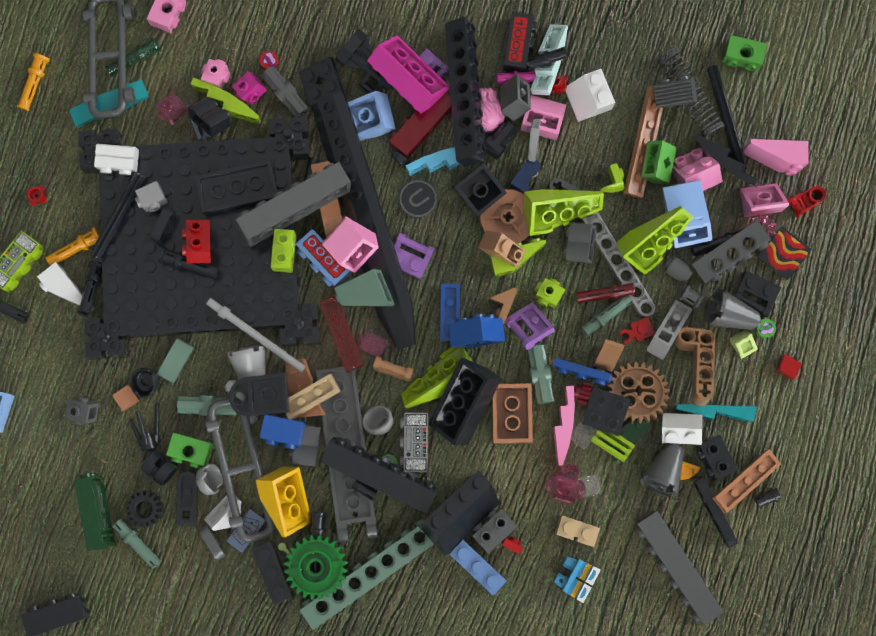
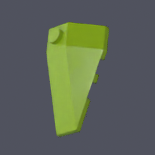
M550 189L525 191L523 210L528 234L530 236L547 234L554 231L553 228L560 225L566 226L576 218L582 219L601 211L603 208L604 192Z
M679 206L629 231L616 242L622 257L646 275L662 261V255L667 249H671L673 240L676 236L682 234L693 219V216L682 206Z
M451 347L439 356L441 359L434 366L430 365L427 368L428 372L422 378H417L401 393L406 408L442 397L460 359L465 358L472 361L464 347Z

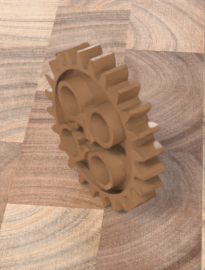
M635 362L634 367H631L627 363L626 369L620 366V373L614 371L612 384L607 385V389L611 390L608 392L629 398L634 402L633 406L628 407L624 421L629 417L632 424L635 419H638L639 424L642 423L643 419L649 423L650 416L656 420V413L662 415L663 410L661 408L666 409L667 404L665 402L670 399V397L666 396V394H669L670 389L665 388L668 382H662L665 375L658 376L659 369L654 372L652 371L653 365L645 368V362L642 363L641 367ZM649 380L652 385L645 386L642 381ZM630 381L633 386L626 387L623 385V382ZM635 390H639V393H641V395L638 396ZM649 398L654 404L647 405L644 399Z

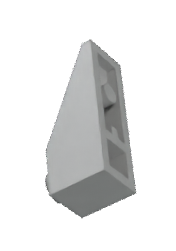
M675 300L646 351L663 360L690 315L692 308Z

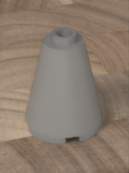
M254 345L239 348L235 352L234 350L227 352L238 380L244 377L265 375V346Z

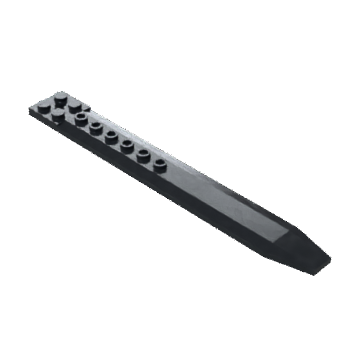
M328 57L299 71L309 106L312 108L327 159L330 163L336 164L339 162L351 181L350 192L340 197L345 215L376 234L378 249L362 265L364 273L372 269H378L383 274L395 305L374 307L380 322L397 350H402L416 344L412 300L334 58ZM320 78L325 80L322 82L323 86L318 84Z

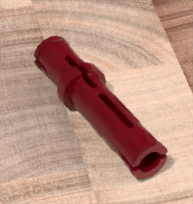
M634 283L617 286L612 284L611 287L576 292L578 304L635 295ZM624 289V291L608 294V292ZM604 293L603 295L588 297V295Z

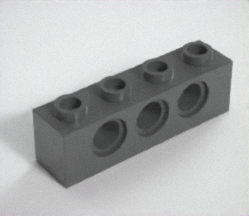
M757 220L692 265L704 283L710 281L712 284L721 278L719 274L725 270L729 273L737 267L736 263L740 260L745 262L753 257L752 252L756 249L762 251L770 245L768 241L771 238ZM751 237L754 239V246L752 248L745 247V238ZM730 248H735L738 251V256L735 259L728 257V250ZM714 259H719L722 263L719 270H715L712 267Z

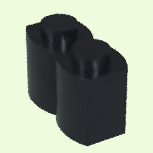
M204 96L187 107L190 119L198 126H201L211 137L230 126V114L226 109L219 107L214 99Z

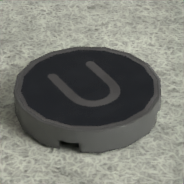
M422 180L407 183L402 188L399 196L402 210L408 216L415 218H424L430 215L437 203V195L434 188Z

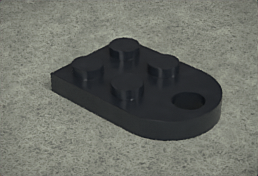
M287 373L251 376L237 380L229 392V402L232 409L236 413L247 417L290 413ZM239 392L244 394L242 403L235 402V395Z

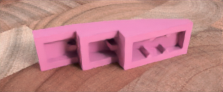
M566 386L564 388L566 406L559 407L560 426L553 427L557 466L563 465L570 444L575 408L574 386Z

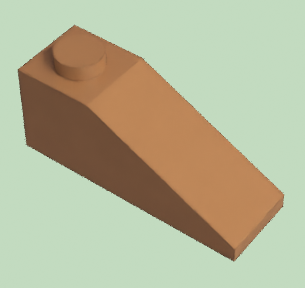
M605 339L597 348L591 368L611 373L625 345Z

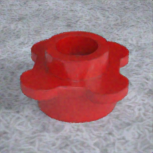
M566 75L556 77L551 93L560 94L566 90V81L568 80Z
M40 185L27 189L26 193L31 206L47 202L48 199L44 193L45 187Z

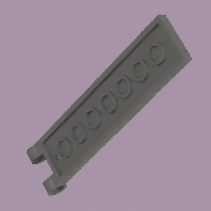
M350 365L316 370L317 381L332 374L341 391L320 403L326 415L322 416L326 448L333 437H341L347 441V444L360 446L366 452L355 366ZM329 466L339 543L349 542L347 528L349 523L366 521L368 539L378 537L373 499L371 501L359 492L355 493L352 486L356 479ZM353 512H357L358 516L353 517Z

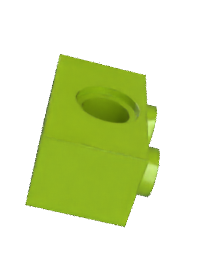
M274 229L271 268L274 272L293 273L296 243L294 230Z

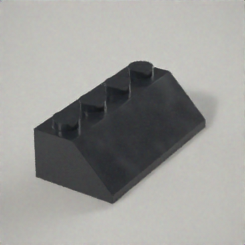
M461 358L428 425L454 446L468 445L502 378L482 365Z
M478 470L418 527L446 556L500 502L492 484Z

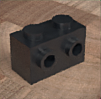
M716 435L702 442V445H696V454L700 461H704L706 465L705 471L710 479L713 478L714 481L719 480L739 470L721 435Z

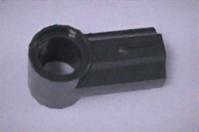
M504 121L495 134L491 135L484 143L486 153L498 160L505 151L506 145L518 131L514 125Z

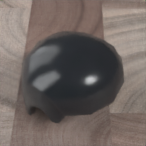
M139 368L131 376L132 392L138 394L140 398L152 396L159 388V377L150 368Z

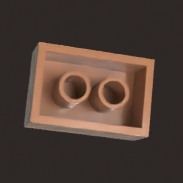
M499 384L491 399L492 444H531L533 442L531 384Z

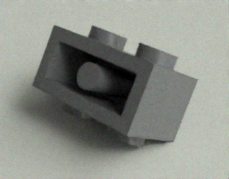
M494 509L487 516L489 520L484 525L480 522L472 530L474 532L472 537L488 554L517 528L515 523L502 509L499 511ZM499 519L503 520L501 527L497 525ZM484 533L489 534L487 540H484L482 537Z

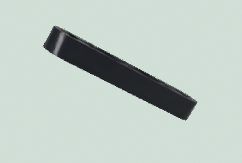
M702 475L693 479V484L727 548L737 545V539L720 507L712 499L714 495L707 481Z

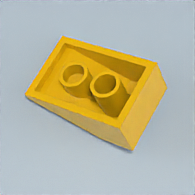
M283 466L256 480L260 500L282 537H287L310 524L311 516H309L310 511L300 467Z

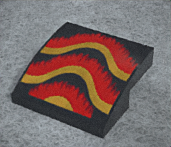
M781 226L769 241L770 245L763 249L757 257L788 280L812 249Z

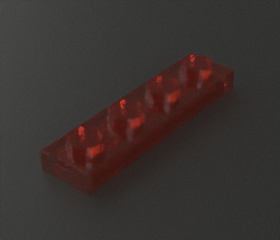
M336 297L319 302L346 373L363 367L364 363L340 302L337 301Z

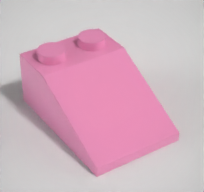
M750 139L742 149L744 155L779 173H785V175L789 176L796 175L808 164V141Z

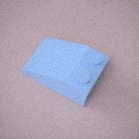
M374 91L348 102L360 141L396 130L387 94Z

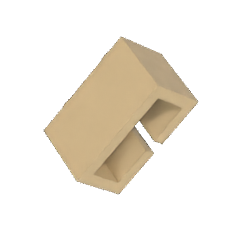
M560 515L554 534L570 540H574L575 536L576 542L594 547L600 528Z

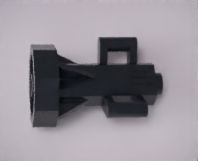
M358 29L340 50L335 61L343 68L361 69L366 73L359 86L367 93L378 91L381 87L386 91L390 88L394 90V87L378 71L374 70L367 61L373 51L368 35ZM369 77L378 83L375 89L366 82Z

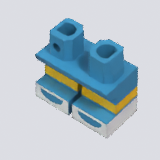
M566 556L562 566L571 571L568 577L558 573L553 582L561 587L562 591L584 603L592 587L577 580L576 577L593 586L600 569L578 558L574 559Z

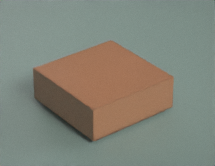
M126 385L112 395L123 412L140 401L137 395L132 392L130 385Z

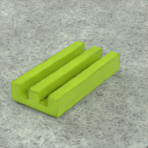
M598 430L591 440L622 462H625L635 447L634 444L622 436H616ZM598 437H601L602 439H604L605 441H607L610 445H612V446L616 447L617 449L621 450L622 452L625 453V455H622L621 453H619L618 451H616L615 449H613L612 447H610L609 445H607L606 443H604L603 441H601L600 439H598Z

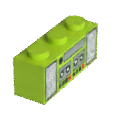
M20 231L0 257V288L8 293L18 286L20 278L30 271L31 264L43 254L44 247L23 231Z

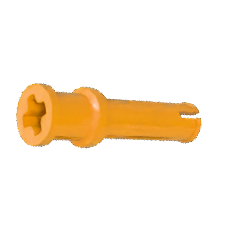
M37 53L33 54L32 65L27 70L29 76L17 105L18 108L29 111L39 80L45 75L43 72L46 64L50 62L49 58Z
M94 226L88 233L78 235L77 240L46 256L48 264L51 266L55 262L60 263L81 250H89V247L96 243L100 232Z

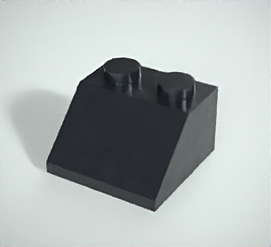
M484 163L479 164L451 187L462 202L477 217L507 194Z

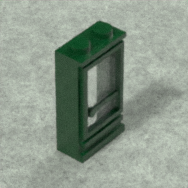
M92 473L79 475L80 479L74 480L87 551L116 546V541H112L114 533H111L113 528L104 481H101L104 478Z

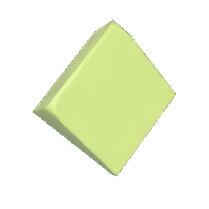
M746 330L730 338L731 344L741 359L758 350L752 334Z

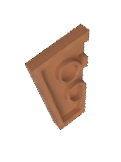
M296 359L306 366L302 373L285 361L289 397L313 384V378L306 359ZM318 404L296 418L326 415L324 409Z

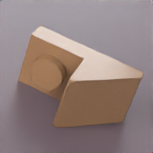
M517 288L509 289L489 298V302L502 306V309L498 307L495 318H502L503 325L518 290Z

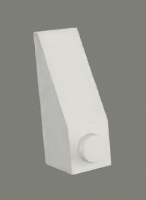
M55 262L37 276L41 281L39 285L45 292L49 291L80 306L83 293L61 265Z

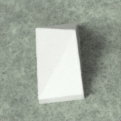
M227 495L204 519L214 531L230 528L228 518L232 517ZM236 496L239 512L241 513V501Z

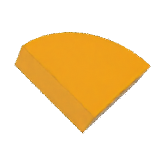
M683 461L680 480L693 477L698 473L700 467Z

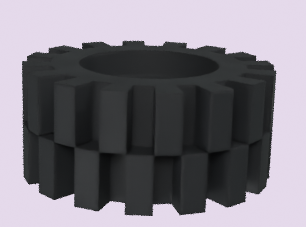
M147 491L133 494L134 496L128 499L129 502L125 505L127 506V509H125V513L128 515L126 516L127 519H130V522L138 527H148L156 524L157 520L161 519V513L163 512V503L160 502L159 496ZM143 501L148 502L152 508L151 513L146 517L140 516L137 512L138 505Z

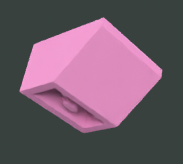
M530 95L531 109L525 113L520 131L530 133L534 118L541 119L539 136L557 140L566 105Z
M702 147L674 159L672 173L678 184L701 180L704 191L723 182L719 163Z
M346 216L322 242V245L339 265L353 273H356L378 249L376 234Z

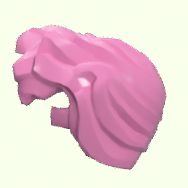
M480 88L479 91L482 97L480 104L483 112L482 126L485 133H493L500 124H503L505 116L501 112V103L497 92L492 88Z

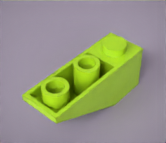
M540 238L530 240L529 244L522 245V243H516L525 250L518 267H514L489 255L494 278L513 274L545 246L546 240L541 241Z

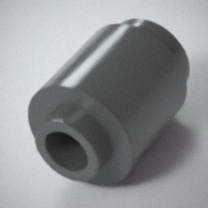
M670 257L664 265L667 268L665 272L679 282L686 283L693 273V270L690 269L691 266L678 257L674 259Z

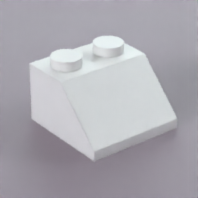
M602 69L581 76L567 85L565 90L578 122L612 110L615 104Z

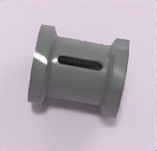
M687 285L679 300H685L693 305L694 309H697L705 295L695 292L691 289V286Z

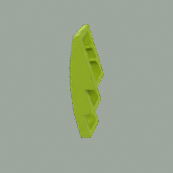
M193 77L191 82L193 89L207 94V97L210 99H214L218 105L223 106L222 109L228 111L230 116L261 124L260 117L245 103L219 87Z

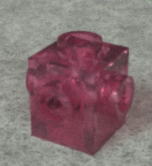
M757 215V218H752V222L748 224L749 226L758 220L761 225L764 224L766 226V232L770 238H772V234L776 235V223H773V219H769V215Z

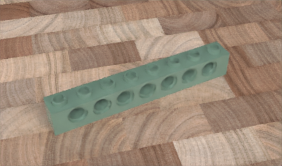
M424 517L415 523L417 527L412 531L408 528L399 535L401 539L394 542L392 539L383 546L385 550L378 554L375 551L368 556L367 563L364 565L358 563L351 568L353 573L348 575L346 580H340L343 586L335 587L343 591L344 597L342 600H336L333 592L330 590V597L328 598L323 594L321 600L317 597L314 600L309 598L303 602V608L300 609V612L312 630L434 545L427 536L422 543H417L414 540L416 532H423L418 526L426 518ZM399 544H408L409 552L407 554L399 553ZM386 554L391 555L393 558V563L389 566L382 563V557ZM374 566L377 570L376 576H367L366 568ZM356 577L360 580L359 588L354 589L350 586L351 578ZM319 601L327 603L328 608L326 611L318 610L317 603Z

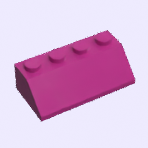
M398 35L379 44L367 60L373 69L378 71L420 113L431 108L450 89V86Z

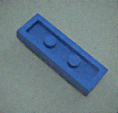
M441 284L440 342H451L449 324L455 323L456 319L460 318V284Z
M555 358L553 363L557 372L568 375V372L576 374V378L582 380L590 378L599 385L611 384L613 378L610 373Z

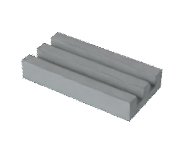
M535 118L531 125L528 160L535 162L538 153L541 119Z

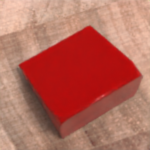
M784 354L776 371L794 380L799 373L802 363Z

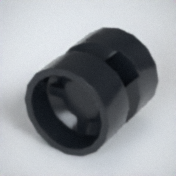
M155 450L144 461L140 470L148 476H153V480L162 487L173 477L178 466L170 460L166 461L165 456L158 450Z

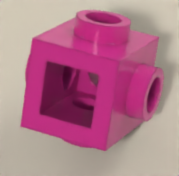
M249 71L232 86L237 92L235 96L240 101H245L250 105L267 91L261 81Z

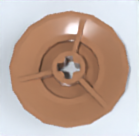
M505 190L507 194L480 215V223L484 232L488 230L503 233L513 242L519 243L529 236L523 210L524 194L516 190ZM507 214H510V217L513 218L509 222H506V218H504Z

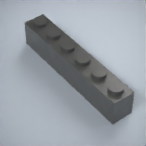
M653 511L636 522L637 528L635 531L640 539H645L648 544L646 546L647 550L659 560L657 562L658 567L663 573L666 572L670 577L668 582L674 590L678 589L680 592L679 598L685 607L689 606L691 609L690 615L693 620L705 626L724 613L659 513Z

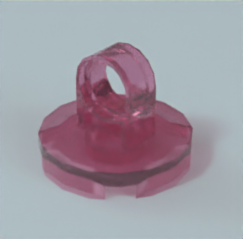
M567 464L562 468L561 472L550 475L546 483L548 493L551 491L555 499L566 503H574V500L577 499L581 501L586 491L585 484L579 479V469L573 464ZM572 471L575 473V476L565 472Z

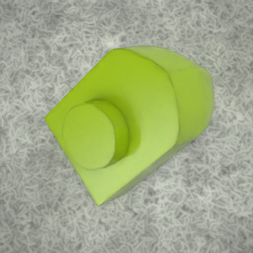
M617 163L612 164L608 168L612 184L600 189V191L614 193L624 190L623 170L618 167Z

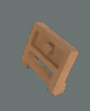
M376 356L373 365L375 371L411 382L413 368L395 365L382 360L378 356Z

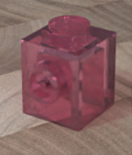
M173 92L156 106L159 112L157 116L164 123L168 121L171 125L188 111L185 104Z

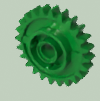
M311 535L310 541L304 537L303 544L296 542L297 549L290 548L293 554L286 555L290 561L284 563V565L289 567L284 573L290 574L286 581H293L290 588L297 587L296 594L303 591V598L310 594L311 600H314L315 595L318 596L319 600L322 599L323 594L327 598L330 597V590L336 593L335 587L343 586L340 580H346L343 573L348 572V569L344 568L348 561H343L346 553L340 554L342 547L336 548V541L329 543V537H326L323 541L322 535H319L317 540ZM315 561L321 564L319 573L312 571L311 566Z

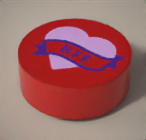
M266 51L260 56L259 61L264 70L273 66L277 68L279 60L274 52Z

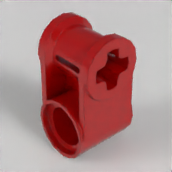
M814 186L787 201L793 207L796 213L795 216L799 217L820 204L826 198V191L821 186ZM812 192L819 195V200H815L812 197Z

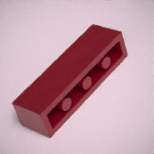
M446 92L431 108L423 113L414 109L415 113L411 117L408 116L402 122L403 126L400 130H395L389 137L391 139L389 141L390 146L408 160L451 112V95Z

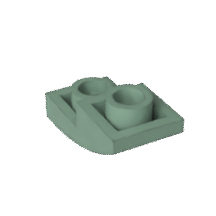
M177 338L157 375L175 383L194 347Z

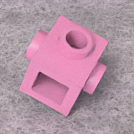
M209 59L207 64H204L202 67L201 80L213 84L220 89L223 88L224 83H227L230 78L229 69L222 60L215 59L214 61Z

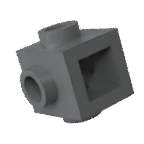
M78 395L77 398L68 400L65 418L73 420L74 424L79 425L96 422L99 403L89 400L88 396Z

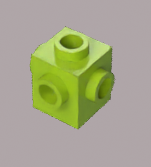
M545 278L543 283L539 281L534 290L537 292L535 298L538 299L537 302L545 307L549 305L555 309L566 289L559 286L560 283L552 278L549 280Z

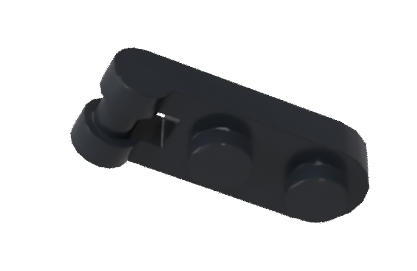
M187 471L178 477L176 526L190 525L191 527H197L198 487L196 485V474ZM184 511H190V517H184Z

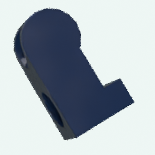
M527 160L512 180L510 188L523 194L525 191H530L531 187L528 184L540 171L539 161Z

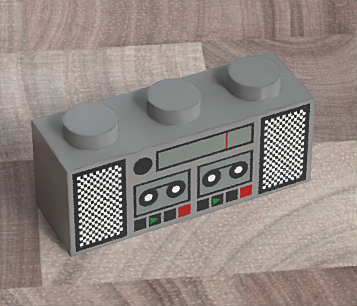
M404 413V417H401V429H404V437H400V448L404 449V456H400V468H404L405 472H427L428 413Z

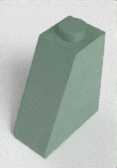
M372 269L334 288L336 291L335 297L342 306L395 305L383 274L378 269Z

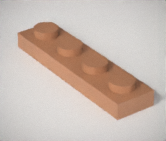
M770 449L765 450L713 496L712 499L723 513H728L777 469L781 463Z

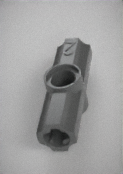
M274 66L264 71L261 76L273 90V94L278 101L286 106L293 117H303L309 111V108L297 95L298 93L288 80L286 81Z

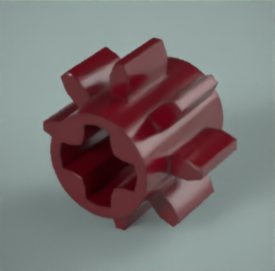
M583 381L582 385H576L574 398L578 399L577 404L587 405L593 390L591 388L592 383Z

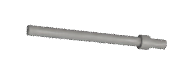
M211 298L208 300L206 305L218 312V316L229 320L301 373L305 369V365L232 314L229 308L221 306Z

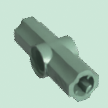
M535 345L528 349L531 382L534 385L537 405L554 402L551 387L550 366L547 365L544 345Z
M201 395L200 397L179 396L177 410L181 414L208 416L209 406L213 402L225 398ZM229 405L218 408L215 415L237 416V413Z

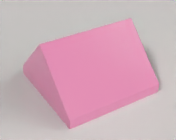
M777 183L757 186V188L754 186L740 188L744 217L778 213L789 206V202Z

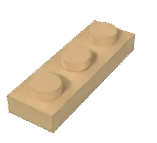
M332 374L325 376L289 397L290 413H285L287 418L292 420L341 392Z

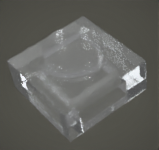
M598 474L578 478L582 497L602 493Z

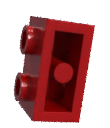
M186 220V228H182V240H186V244H182V255L186 256L187 263H211L210 220Z

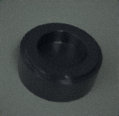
M398 151L392 154V158L404 168L410 163Z

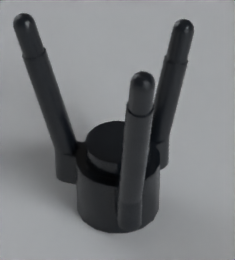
M159 403L155 405L154 436H152V433H145L139 411H136L141 435L133 419H129L142 451L157 448L156 443L160 442Z

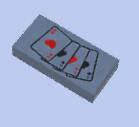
M251 509L242 519L243 528L247 534L259 532L266 522L264 518ZM236 529L227 540L229 544L241 553L250 544V542L242 541L238 537Z

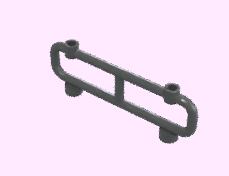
M90 0L88 10L83 11V19L85 22H88V93L83 94V101L85 105H88L92 116L96 118L117 117L124 112L126 102L131 103L136 100L134 88L126 87L125 20L134 19V10L132 4L125 5L124 0ZM115 1L117 3L118 50L96 52V5L101 2ZM118 58V107L113 110L99 111L96 109V104L98 103L96 94V60Z
M229 398L217 400L209 406L207 411L209 421H205V428L207 433H212L232 517L228 518L230 528L236 529V533L242 541L254 542L270 536L275 527L274 522L262 503L267 523L266 529L253 534L245 533L231 476L253 470L256 480L263 477L250 424L258 423V417L240 415L251 463L228 468L219 432V424L215 415L218 408L230 405ZM235 398L236 403H242L240 399Z

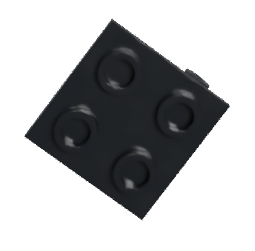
M593 387L582 424L619 436L631 399Z

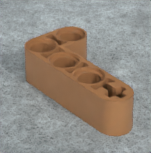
M685 327L678 333L674 341L675 346L679 350L693 352L692 401L697 406H705L714 393L715 336L710 330ZM681 337H686L689 341H684ZM700 339L706 340L707 344L703 343ZM700 357H705L707 361L701 360ZM699 374L705 375L707 379H702Z

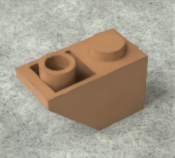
M486 230L479 244V248L488 255L514 267H518L525 252L523 248L503 233Z

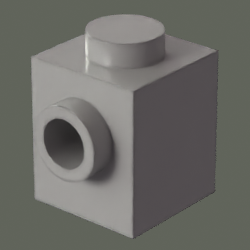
M157 181L135 190L138 196L135 197L139 208L143 207L146 212L157 211L161 208L160 206L168 203Z

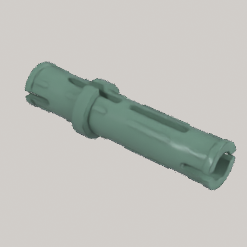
M621 296L605 310L595 314L593 319L581 327L582 332L589 337L600 327L606 326L610 319L633 303L630 296Z
M122 518L116 522V525L112 526L124 539L123 542L125 544L128 543L152 570L162 562L137 536V532L133 531Z

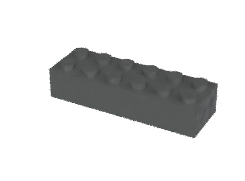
M330 163L323 168L322 172L310 174L307 176V180L302 183L296 182L289 187L290 189L284 193L280 191L272 196L273 199L267 202L265 200L259 202L255 209L241 212L236 222L249 247L273 235L274 229H284L350 192L351 181L340 163Z

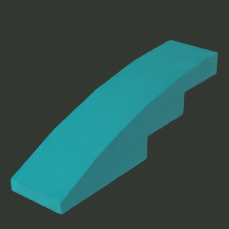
M142 80L126 85V87L134 88L136 100L131 103L126 102L125 110L149 98ZM118 88L97 96L98 103L96 104V109L99 111L116 109L119 104ZM84 103L69 110L75 126L78 128L93 120L100 121L103 119L92 116L88 105Z

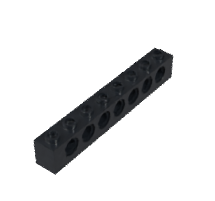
M461 17L445 23L456 161L466 167L485 161L486 146L483 138L485 131L482 126L483 112L480 104L482 97L479 91L480 77L477 70L479 63L476 57L477 44L474 36L476 29L473 22H470L466 17Z

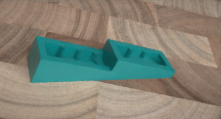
M676 404L673 410L685 414L702 415V418L707 420L714 419L715 414L750 423L754 422L757 406Z

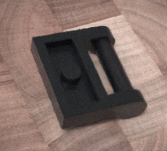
M745 271L734 296L767 318L781 287L749 271ZM746 292L766 302V305L763 306L747 297L742 296V293Z

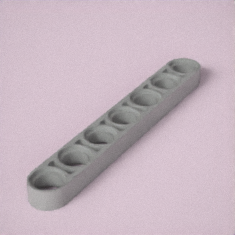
M596 212L588 217L580 218L583 224L599 223L602 230L596 233V246L620 285L634 283V287L641 290L639 297L629 295L637 313L641 317L651 316L655 311L653 301L629 262L622 257L614 237L599 213ZM603 239L610 240L611 247L608 249L603 248L601 241ZM613 255L620 256L621 263L619 265L611 262ZM623 271H628L631 274L629 281H624L621 278ZM644 303L649 304L651 307V311L648 314L641 311V305Z

